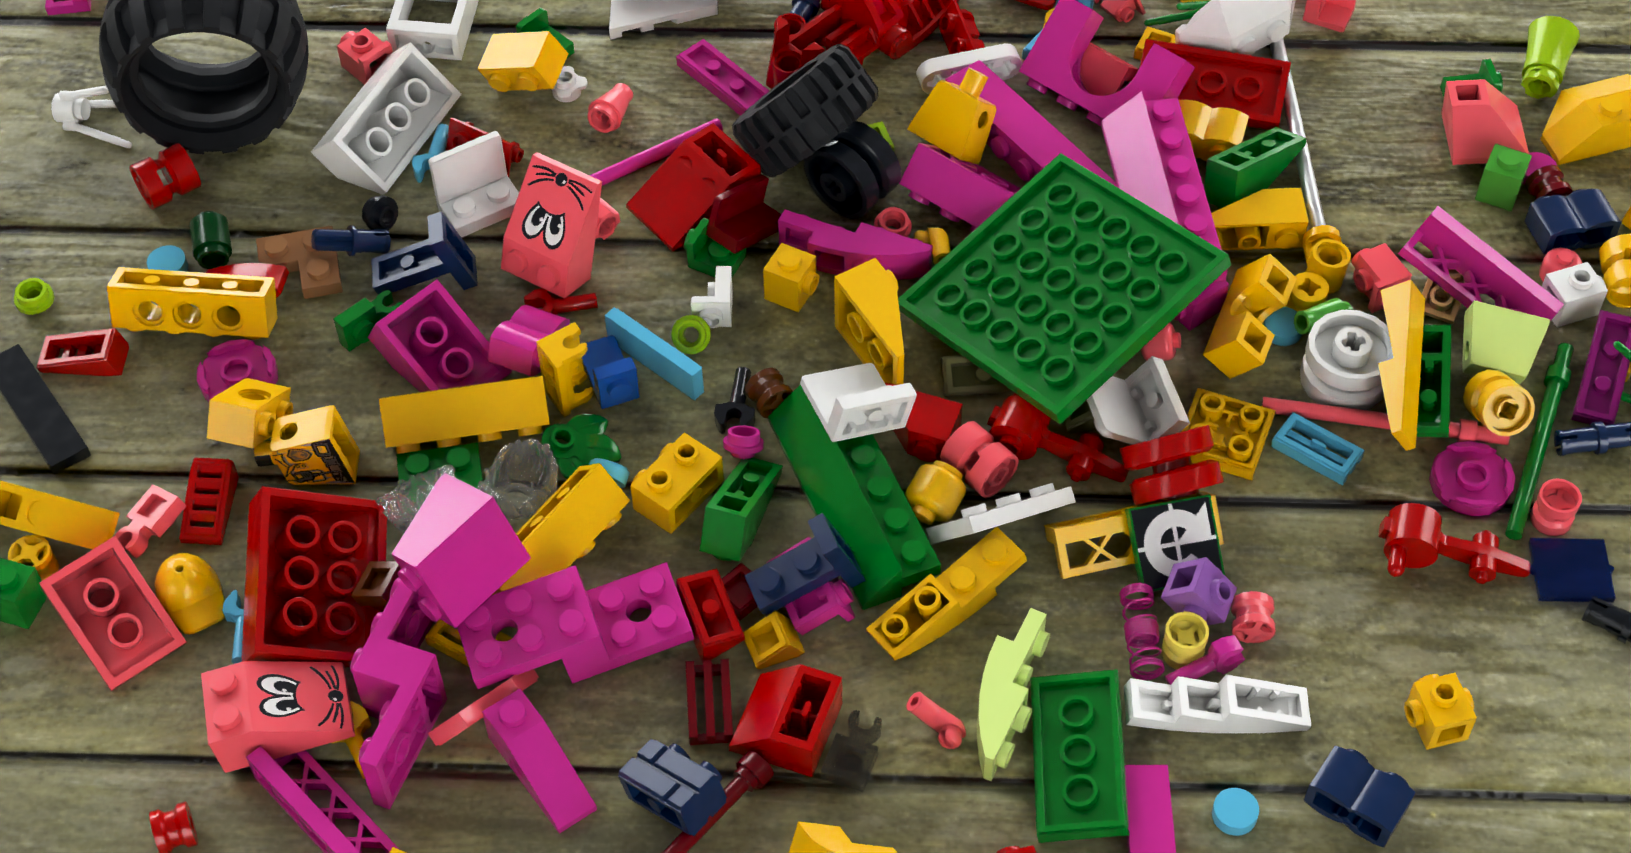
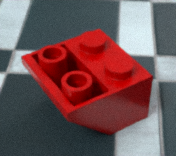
M802 664L760 674L730 742L729 751L745 755L749 750H752L763 757L769 764L813 777L843 704L842 677Z

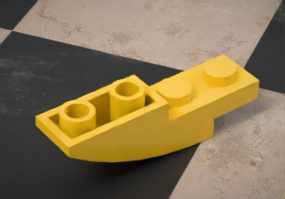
M0 480V525L92 550L111 539L114 535L120 515L119 512Z
M995 527L937 578L929 574L869 625L866 631L894 661L910 655L948 633L997 596L995 588L1027 561L1026 555L998 527Z

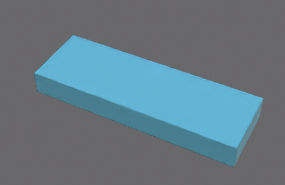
M614 307L605 314L607 336H615L621 350L694 401L704 393L702 366L618 308Z

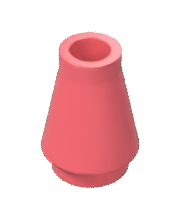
M618 83L589 105L587 117L590 125L595 130L608 133L620 127L629 102L633 99V92L626 84Z

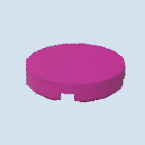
M247 339L229 340L213 347L207 353L208 357L204 360L203 364L200 361L197 367V383L205 400L208 402L211 398L245 378L276 384L278 381V366L270 349L264 345L263 347L255 345L254 341Z
M1474 441L1455 442L1447 446L1446 450L1441 453L1439 452L1434 458L1429 481L1435 496L1443 505L1453 511L1469 516L1490 515L1502 509L1512 495L1515 483L1512 465L1506 458L1503 461L1496 454L1497 450L1489 445Z

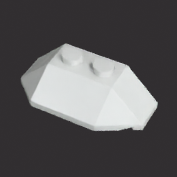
M1211 0L1194 14L1187 25L1182 24L1175 30V44L1253 55L1257 50L1272 42H1277L1289 34L1296 0Z

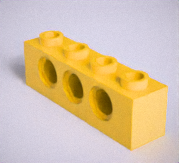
M118 267L107 285L113 328H127L134 332L158 330L166 331L170 334L187 332L202 333L210 337L231 335L243 336L247 339H260L269 337L278 319L275 281L273 277Z

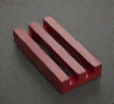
M729 658L720 659V664H712V660H703V665H694V661H685L689 744L730 743L733 738ZM721 675L724 732L715 733L713 676ZM695 677H704L706 733L698 734Z

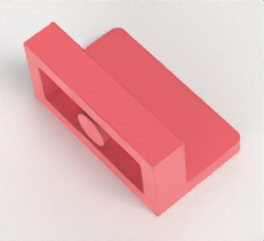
M1091 42L1083 54L1080 66L1084 87L1090 94L1098 96L1119 92L1124 82H1131L1139 70Z

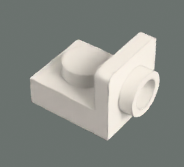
M716 266L715 282H708V296H694L691 298V313L703 318L710 328L732 327V267Z

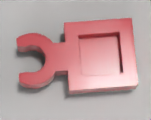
M152 485L127 514L126 517L131 523L121 528L114 536H116L124 550H127L137 559L147 549L149 538L152 535L161 538L186 508V504L178 496Z

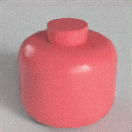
M1554 248L1548 251L1543 258L1539 269V276L1544 281L1546 274L1582 264V260L1571 249Z
M1171 322L1167 324L1141 349L1143 358L1146 361L1151 356L1163 359V361L1173 359L1176 355V348H1181L1180 332H1175Z

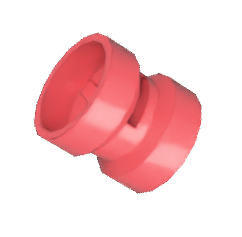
M1558 478L1543 483L1530 512L1532 525L1539 532L1547 536H1560L1567 533L1582 503V494L1579 488L1572 482Z

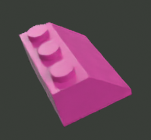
M918 143L899 182L900 185L911 190L908 195L909 197L925 205H929L930 202L941 207L939 213L942 216L958 223L962 219L971 224V232L1021 189L978 164L959 160L937 146Z

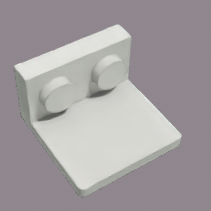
M497 131L444 151L428 160L438 210L443 212L461 238L511 217L519 192L507 175L502 139Z
M873 363L804 375L800 381L801 387L832 442L904 428L917 397V393L911 383L886 386Z

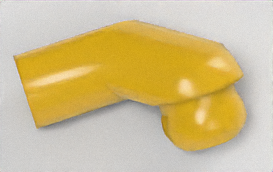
M930 227L926 231L917 230L913 235L914 239L933 245L932 257L935 265L951 252L948 234L942 228Z

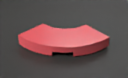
M534 669L512 676L427 734L435 746L443 745L482 719L483 710L518 689L525 690L537 682L539 676Z

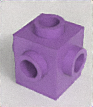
M1207 557L1173 564L1161 599L1176 613L1184 611L1193 612L1201 616L1207 622V625H1213L1226 621L1237 587Z

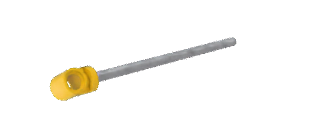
M1283 38L1277 42H1272L1270 44L1272 58L1288 61ZM1290 70L1283 103L1289 132L1306 138ZM1306 140V145L1295 157L1311 228L1302 237V245L1307 263L1305 272L1321 275L1329 285L1328 294L1338 291L1343 284L1351 260V253L1342 243L1339 230L1325 223Z

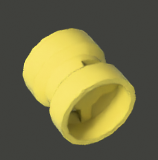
M1186 611L1176 613L1169 618L1165 627L1161 655L1170 667L1177 670L1204 656L1205 646L1209 637L1207 622L1201 616Z

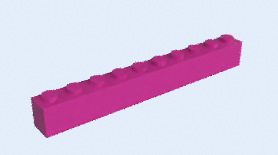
M980 60L945 79L947 82L960 86L968 68H972L989 77L980 97L994 104L997 111L986 144L998 158L1006 161L1023 181L1029 182L1055 157L1062 153L1116 186V182ZM1227 281L1211 283L1174 320L1179 321L1190 331L1219 313L1227 296L1229 283Z

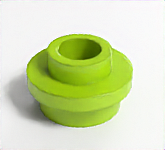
M29 278L17 285L14 303L21 313L35 315L46 311L53 304L55 296L49 284L39 278Z
M683 316L673 325L671 332L673 344L679 351L685 354L700 353L708 346L711 340V329L708 323L700 316ZM688 327L696 328L699 333L698 339L695 342H690L685 337V331Z

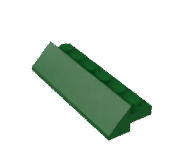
M799 385L768 416V421L815 516L823 513L853 551L866 581L852 588L862 611L902 597V587L922 581L929 574L933 576L941 574V563L873 434L832 442L803 388Z

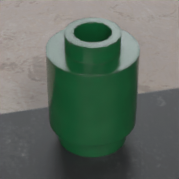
M204 211L193 217L189 223L195 260L205 269L227 265L232 254L227 218L214 211Z

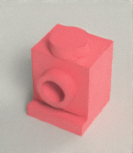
M366 28L357 33L353 31L347 32L341 38L340 44L337 45L341 66L364 85L385 58L393 52L392 46L387 40L385 42L381 41ZM376 61L377 64L370 68V63Z
M1386 243L1371 249H1362L1351 260L1352 265L1355 267L1353 274L1354 283L1357 289L1365 293L1369 298L1368 309L1371 313L1384 309L1380 290L1411 280L1412 274Z

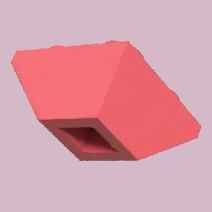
M1485 79L1446 81L1441 115L1452 165L1487 164L1495 144L1529 154L1518 106Z

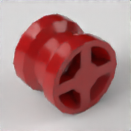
M186 801L176 804L175 808L171 811L163 812L158 809L149 812L151 829L159 853H171L174 847L185 845L188 848L198 845L196 828Z

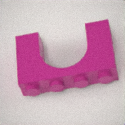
M1059 0L1019 72L1029 77L1028 86L1044 95L1048 89L1059 94L1056 99L1058 103L1074 112L1078 106L1089 111L1086 118L1101 126L1103 119L1141 91L1145 101L1178 98L1195 67L1185 59L1154 43L1135 77L1125 88L1111 95L1098 96L1090 94L1084 87L1081 79V60L1104 18L1093 9L1076 0Z

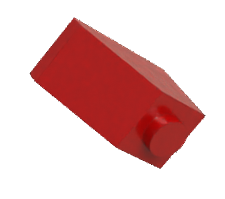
M885 382L886 386H895L894 384ZM915 391L917 397L906 426L894 429L893 431L907 454L916 456L918 459L926 462L941 461L942 448L949 437L961 426L963 404Z

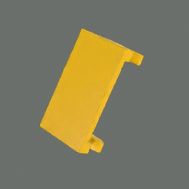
M575 322L536 341L545 392L564 417L570 415L572 409L589 401L594 394L592 387L586 388L580 393H574L573 390L574 386L580 385L587 379L582 356L588 350L587 343L580 344L579 335H581V330Z

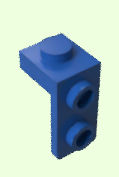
M610 335L587 342L588 350L582 356L583 366L601 409L640 398L636 366L632 357L624 358L615 336Z

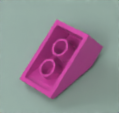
M438 279L378 321L368 336V339L391 367L419 392L502 381L512 373L511 369L488 361L489 341Z

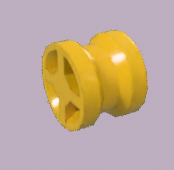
M1303 272L1295 275L1297 279L1286 307L1298 312L1325 302L1329 293V285L1321 275L1313 272Z
M35 534L23 536L17 539L8 550V560L31 566L30 563H33L32 567L36 568L42 581L59 571L58 561L52 553L53 551L48 540L43 536Z

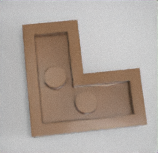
M333 226L257 238L259 263L286 266L289 272L299 271L304 299L342 293L343 288L337 251H317L311 245L313 230L333 229Z

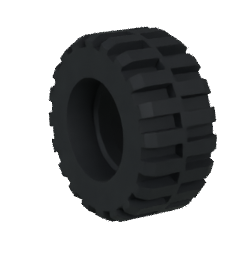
M837 44L807 62L749 107L732 124L733 135L746 153L761 165L762 174L776 177L811 156L856 121L878 99V87L851 50L845 45Z

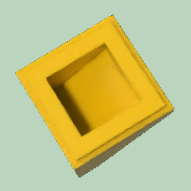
M776 610L743 632L745 643L757 669H763L805 653L792 621Z

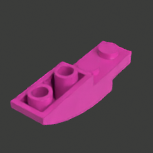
M784 209L778 219L779 245L784 243L815 255L816 270L838 275L875 257L885 270L889 269L893 272L897 280L923 277L932 269L933 245L890 232L882 227H875L861 222L856 232H852L841 226H834Z

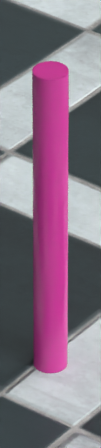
M715 118L589 176L602 181V186L670 156L684 140L710 124L714 123L722 131L723 126L720 120Z

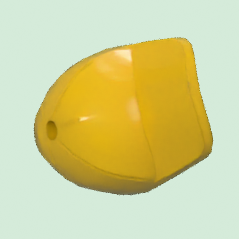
M190 553L173 554L164 560L158 569L154 581L155 594L179 630L184 634L190 635L222 621L225 618L222 611L225 600L220 579L214 569L204 559Z

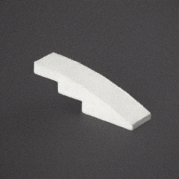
M1227 674L1219 683L1178 676L1171 685L1130 678L1123 686L1126 725L1201 733H1276L1308 731L1311 728L1307 688Z

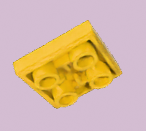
M1197 388L1187 414L1190 424L1182 431L1209 425L1214 446L1210 451L1190 456L1192 463L1213 459L1219 461L1222 472L1252 481L1276 410Z

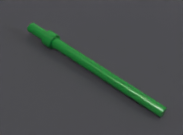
M1560 343L1558 345L1554 362L1546 371L1544 378L1545 394L1505 532L1506 537L1512 540H1520L1523 536L1562 391L1568 388L1572 373L1569 366L1574 347L1569 343Z

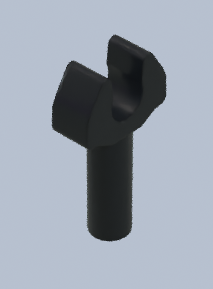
M746 367L736 369L730 401L715 405V424L721 434L725 433L727 421L731 418H739L740 425L754 427L755 409L745 404L747 398L745 386L751 378V370Z

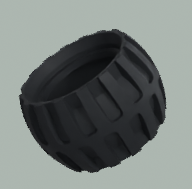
M108 0L99 35V54L105 84L114 104L120 113H124L130 126L140 134L144 132L154 138L157 144L168 148L176 143H180L185 150L193 154L222 151L223 154L236 152L240 147L251 143L256 145L267 139L274 128L279 129L291 114L303 89L307 74L309 56L308 37L305 22L296 0ZM205 32L238 39L251 45L257 52L250 57L230 63L199 64L180 60L162 53L154 48L152 43L171 35Z

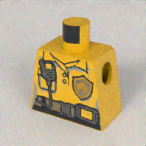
M334 405L277 418L274 421L271 441H264L254 447V457L259 467L278 465L288 483L293 485L356 484L360 449Z

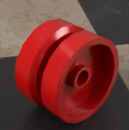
M1209 425L1120 448L1125 469L1135 471L1152 466V475L1134 479L1129 485L1135 505L1159 499L1162 502L1190 496L1200 493L1199 489L1224 482L1219 461L1210 459L1194 464L1191 461L1190 456L1210 451L1214 446Z

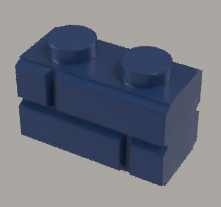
M650 739L637 752V757H632L619 770L618 777L630 800L689 835L694 836L708 822V817H713L726 803L727 797L720 783L722 776L719 771L707 761H703L700 765L692 761L686 751L675 743L668 747L655 739Z

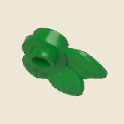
M580 414L574 416L567 424H553L545 429L541 437V448L545 456L558 464L560 473L566 479L579 466L589 465L590 460L594 458L606 459L617 463L622 457L616 443L604 434L608 426V420L596 414ZM556 439H563L568 443L561 444Z

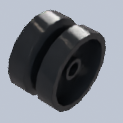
M858 121L851 123L844 131L831 139L830 142L804 159L806 177L817 197L835 213L852 220L862 218L876 205L879 199L885 198L901 181V167L897 155L889 143L876 130Z

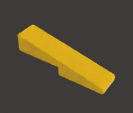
M1412 280L1380 290L1393 358L1378 363L1391 434L1405 451L1416 448L1425 297Z

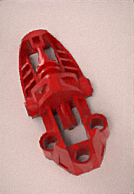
M821 0V8L824 12L808 23L798 14H783L774 22V40L767 70L766 86L773 89L789 75L824 52L825 49L822 46H825L827 51L834 45H845L851 50L861 65H863L864 58L876 49H879L891 59L896 60L920 44L938 27L942 14L946 12L952 0Z

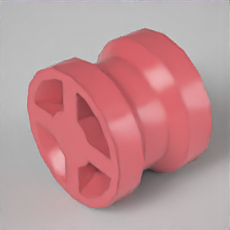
M1257 591L1243 592L1233 598L1231 612L1236 619L1232 622V634L1239 641L1261 643L1270 640L1275 635V622L1271 618L1275 609L1273 598L1266 593Z

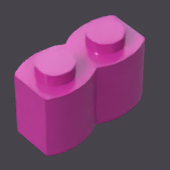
M529 305L521 306L509 321L506 320L499 324L491 334L488 361L531 377L541 372L536 341L569 325L570 319Z

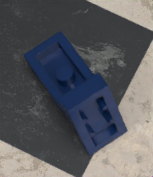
M440 211L427 216L429 239L371 259L372 287L377 294L386 290L393 293L451 273L462 289L466 290L478 286L476 257L443 212Z
M823 513L808 520L814 538L745 575L756 604L765 616L838 576H841L850 588L866 581L851 547Z

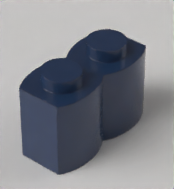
M1578 189L1568 196L1546 195L1539 197L1530 204L1524 221L1544 255L1548 251L1559 247L1571 250L1601 247L1604 242L1617 235L1621 225L1620 219L1600 189Z
M1334 746L1310 783L1304 801L1320 814L1345 824L1352 832L1377 846L1385 847L1408 810L1416 792L1409 787L1407 781L1400 775L1375 769L1360 752L1354 749Z

